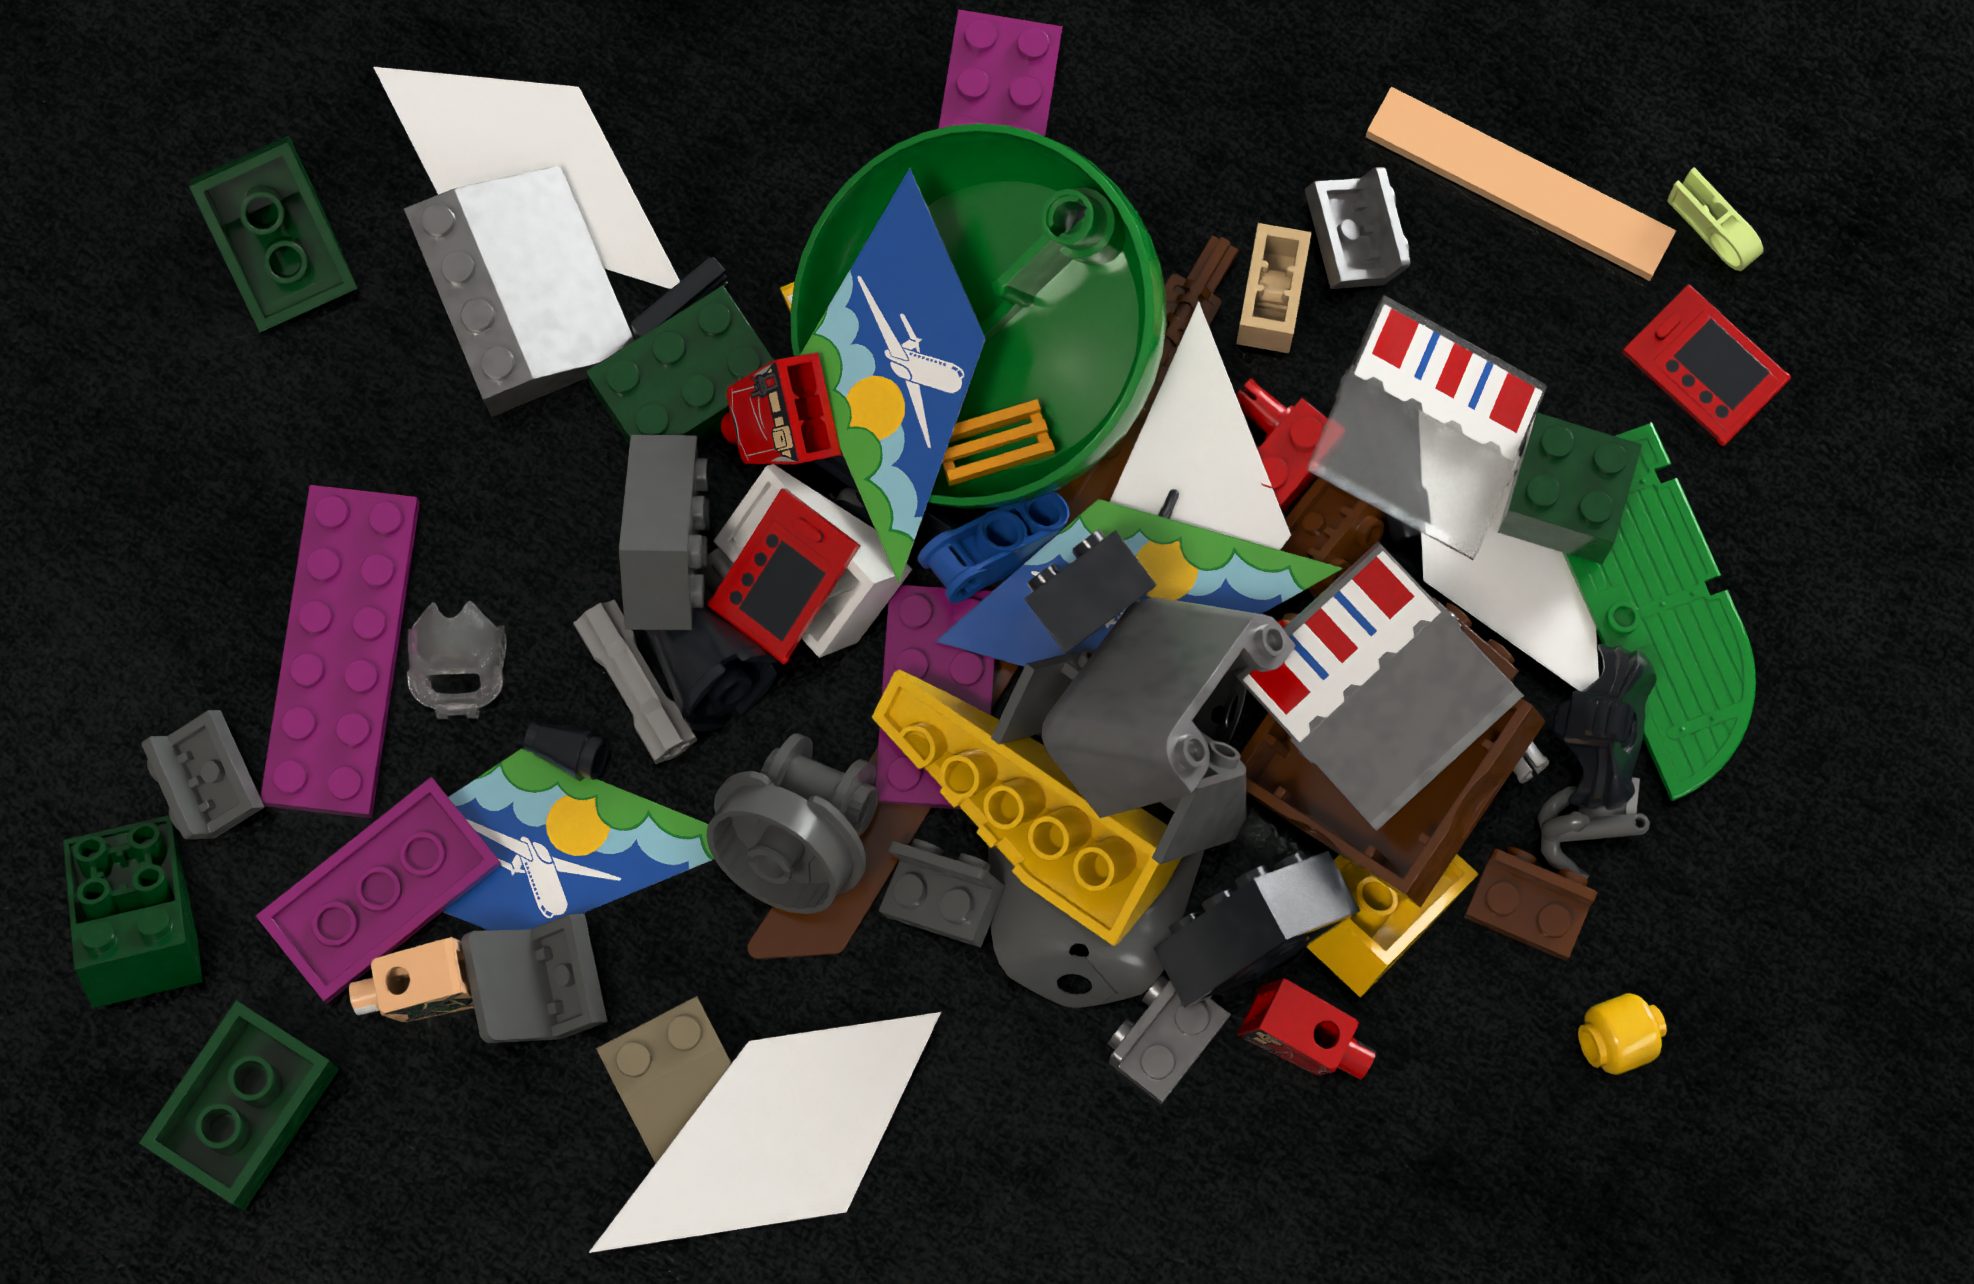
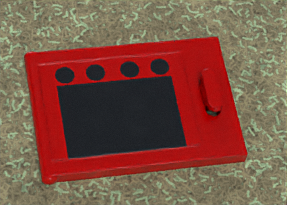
M1690 284L1622 351L1628 359L1706 429L1722 446H1725L1791 379L1788 372L1781 369ZM1655 334H1656L1659 338H1664V339H1662V340L1657 339L1656 336H1655Z
M781 488L707 605L760 645L779 662L786 664L861 545L789 490ZM820 532H822V533H823V536H824V538H823V540H822L821 542H820V540H821V534H820Z

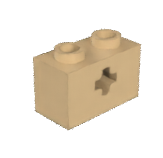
M1258 223L1236 344L1289 353L1294 334L1311 232Z

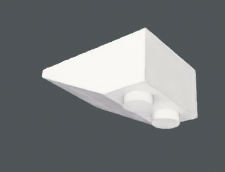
M771 464L765 467L714 542L734 563L781 488H785L861 545L802 637L804 642L820 658L858 643L912 569L906 563L900 583H898L875 529L776 465ZM820 532V534H821V540H820V542H821V541L823 540V538H824L822 532Z

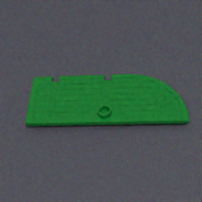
M1650 423L1616 435V437L1642 444L1616 539L1604 563L1598 564L1563 553L1596 626L1601 643L1610 647L1622 646L1630 652L1639 649L1653 665L1657 681L1645 705L1643 739L1671 801H1674L1695 791L1713 778L1730 760L1747 730L1754 706L1756 672L1751 644L1729 591L1725 590L1710 595L1705 583L1719 578L1721 574L1678 478L1660 483L1655 471L1670 466L1671 462L1654 424Z

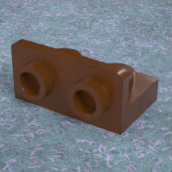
M1325 469L1286 517L1285 521L1291 536L1281 548V551L1343 568L1308 588L1313 598L1316 599L1376 542L1381 540L1384 529L1387 527V518L1373 495Z
M1509 846L1505 848V851L1494 849L1486 862L1464 918L1567 961L1588 910L1594 903L1598 892L1588 888V880L1575 872L1558 868L1555 874L1535 865L1537 859L1521 849Z

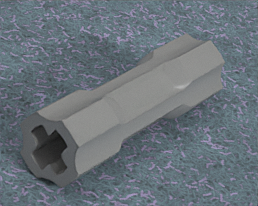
M614 599L597 604L585 611L579 619L573 622L592 657L606 669L633 716L634 728L655 764L673 759L685 752L689 746L697 741L693 731L683 719L677 704L664 694L638 650L635 633L633 630L625 629L624 615Z

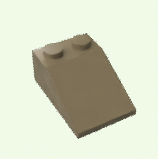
M697 996L596 1048L655 1164L732 1064Z

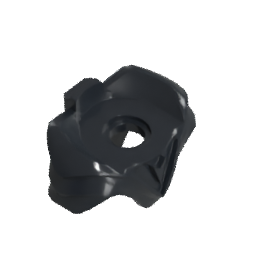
M1599 644L1598 650L1603 657L1602 675L1583 691L1573 692L1570 699L1556 707L1552 731L1571 749L1583 767L1582 779L1577 789L1569 796V803L1580 809H1601L1605 807L1607 810H1614L1626 805L1635 793L1632 773L1643 740L1646 701L1657 681V675L1651 661L1639 649L1630 652L1622 646L1610 647Z

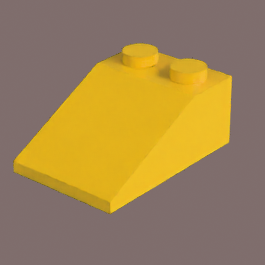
M1456 854L1420 908L1339 855L1334 862L1356 901L1360 912L1308 945L1307 948L1361 998L1478 876V873Z

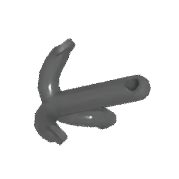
M1569 786L1554 794L1541 807L1537 818L1542 832L1541 852L1547 863L1556 871L1558 868L1570 870L1588 880L1590 875L1580 869L1574 861L1563 853L1560 842L1642 835L1649 830L1650 822L1648 817L1642 813L1589 818L1583 813L1572 812L1568 815L1558 816L1570 804L1568 798L1577 789L1576 786ZM1641 820L1644 827L1638 828L1634 822Z

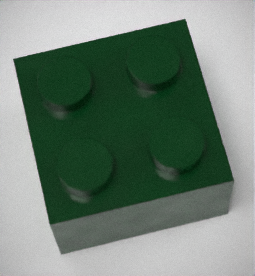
M1536 413L1524 441L1498 533L1603 564L1616 539L1642 444Z

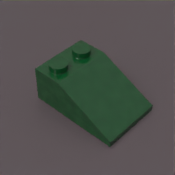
M289 136L191 179L189 188L259 332H263L358 289L313 185Z

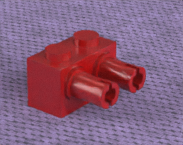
M1251 378L1244 384L1243 388L1245 390H1239L1236 397L1243 415L1267 433L1263 444L1260 447L1256 446L1271 486L1262 485L1273 488L1281 511L1284 514L1337 453L1344 431L1303 398L1295 407L1291 405L1286 408Z

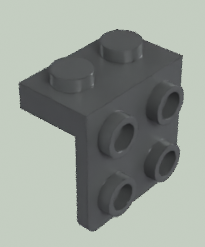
M568 914L529 930L472 931L463 935L461 946L479 1034L485 1042L500 1043L563 1039L608 1022L585 914Z

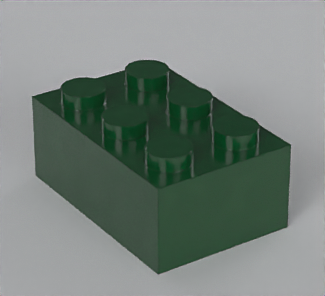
M721 286L586 371L593 393L629 446L631 435L697 436L698 446L722 431V418L726 413L730 412L726 396L728 387L769 362L774 361V359L725 287Z
M236 1000L139 1144L232 1205L245 1211L339 1071V1068L327 1058Z

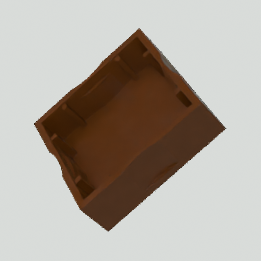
M1521 698L1376 831L1318 766L1314 767L1307 758L1300 756L1297 747L1290 741L1291 737L1268 712L1240 754V760L1246 767V794L1421 908L1546 721L1532 704Z

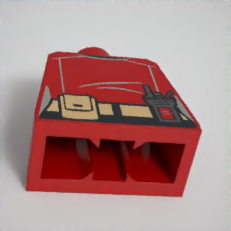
M818 352L771 361L728 387L726 396L730 412L723 416L721 430L727 441L738 445L740 458L745 464L795 465L841 455Z
M1285 978L1260 987L1237 1033L1243 1039L1316 1075L1332 1073L1338 1067L1361 1080L1368 1072L1376 1055L1375 1049L1353 1038L1359 1023L1355 1018ZM1314 1029L1320 1034V1046L1314 1040Z

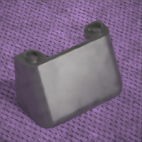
M1158 597L1135 602L1124 611L1047 714L1042 724L1044 746L1051 758L1099 818L1190 794L1205 775L1210 758L1207 742L1192 722L1195 715L1226 672L1248 665L1259 672L1277 669L1285 662L1296 645L1280 624L1267 615Z

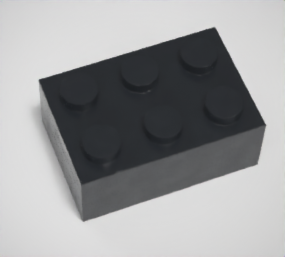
M1098 529L1073 548L1072 553L1077 559L1060 571L1055 563H1053L1027 582L1032 593L1024 598L1065 654L1157 586L1116 530L1105 537L1102 531Z
M1303 851L1295 853L1273 866L1274 871L1270 873L1265 865L1257 867L1235 880L1239 888L1235 892L1232 889H1227L1204 901L1201 905L1205 913L1200 915L1199 912H1194L1169 926L1172 936L1154 947V950L1184 1008L1259 979L1360 912L1329 851L1306 859Z

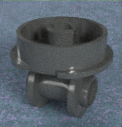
M796 733L791 735L781 748L778 747L770 753L761 769V773L745 771L734 774L725 780L715 796V815L707 828V842L720 868L747 893L781 910L800 914H812L828 908L837 895L853 889L864 875L867 862L866 853L859 836L864 833L873 819L879 801V788L875 786L877 773L873 763L859 759L849 767L846 773L812 760L813 744L811 739Z

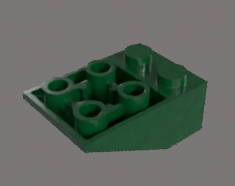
M170 816L158 817L63 840L74 969L92 1007L96 1008L202 982L198 939L176 830Z

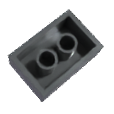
M631 435L619 543L626 630H692L693 608H703L704 575H696L697 569L707 568V536H701L700 531H710L711 503L710 498L700 496V491L708 490V458H698L697 436Z

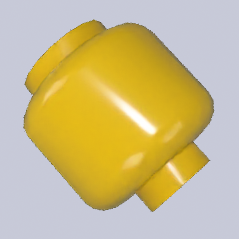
M1627 993L1591 1007L1585 1014L1584 1025L1579 1027L1578 1036L1582 1051L1593 1067H1601L1605 1072L1619 1075L1651 1063L1659 1057L1662 1047L1661 1037L1666 1035L1667 1029L1664 1017L1655 1005L1649 1006L1640 996Z

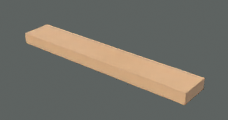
M1393 87L1387 93L1366 133V138L1648 281L1651 280L1676 230Z

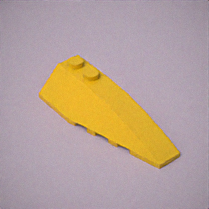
M900 669L894 672L872 715L873 720L918 769L925 768L942 787L939 792L954 808L959 806L979 827L977 834L990 848L996 846L1014 866L1012 872L1024 885L1111 945L1119 944L1165 889L1181 858L1159 864L1152 859L1168 825L1141 807L1099 818L1051 758L1044 745L1030 737L998 744L991 739L999 722L997 718Z

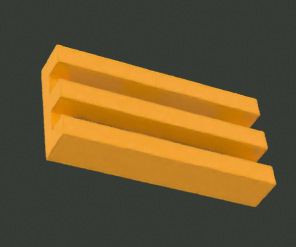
M1038 399L956 423L949 443L1030 419L1031 423L950 448L947 447L942 466L949 486L1054 455L1055 448L1048 436V428L1045 419L1042 418ZM1036 436L1038 442L1036 444L955 468L954 460Z

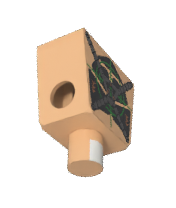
M452 937L374 958L371 961L373 978L352 982L349 985L351 1004L357 1015L380 1011L383 1016L400 1022H408L474 1008L461 941Z

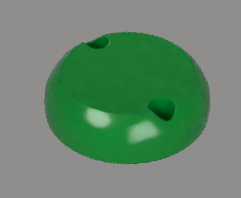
M982 123L953 125L921 133L892 146L873 158L855 173L832 198L815 224L802 253L794 281L791 304V343L794 357L800 356L910 168L985 336V342L956 423L1038 399L1042 418L1045 419L1048 428V436L1055 448L1054 455L949 486L941 464L928 503L939 506L975 509L1003 507L1031 501L1057 491L1087 473L1104 459L1126 435L1141 412L1155 382L1164 347L1166 292L1161 265L1150 234L1138 212L1120 188L1094 163L1070 147L1038 133L1006 125ZM1087 208L1084 211L1085 216L1072 227L1077 215ZM1030 419L950 442L948 447L950 448L1031 423ZM1036 436L960 458L953 462L955 468L1038 442Z

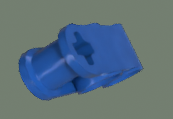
M1055 492L1031 501L1000 507L955 530H948L939 534L924 546L917 560L924 569H932L946 587L945 596L952 604L962 602L977 591L1013 574L1064 529L1070 516L1069 507L1066 501Z

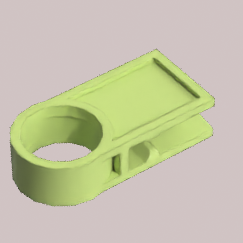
M1695 167L1690 170L1683 184L1679 180L1674 184L1667 200L1668 203L1728 266L1734 270L1742 271L1763 253V245L1757 233Z

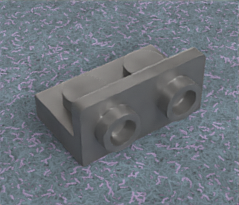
M1163 974L1156 980L1142 999L1149 1007L1137 1023L1127 1018L1108 1042V1045L1115 1049L1110 1056L1109 1064L1161 1105L1231 1016L1230 1013L1210 998L1184 1008L1170 979Z

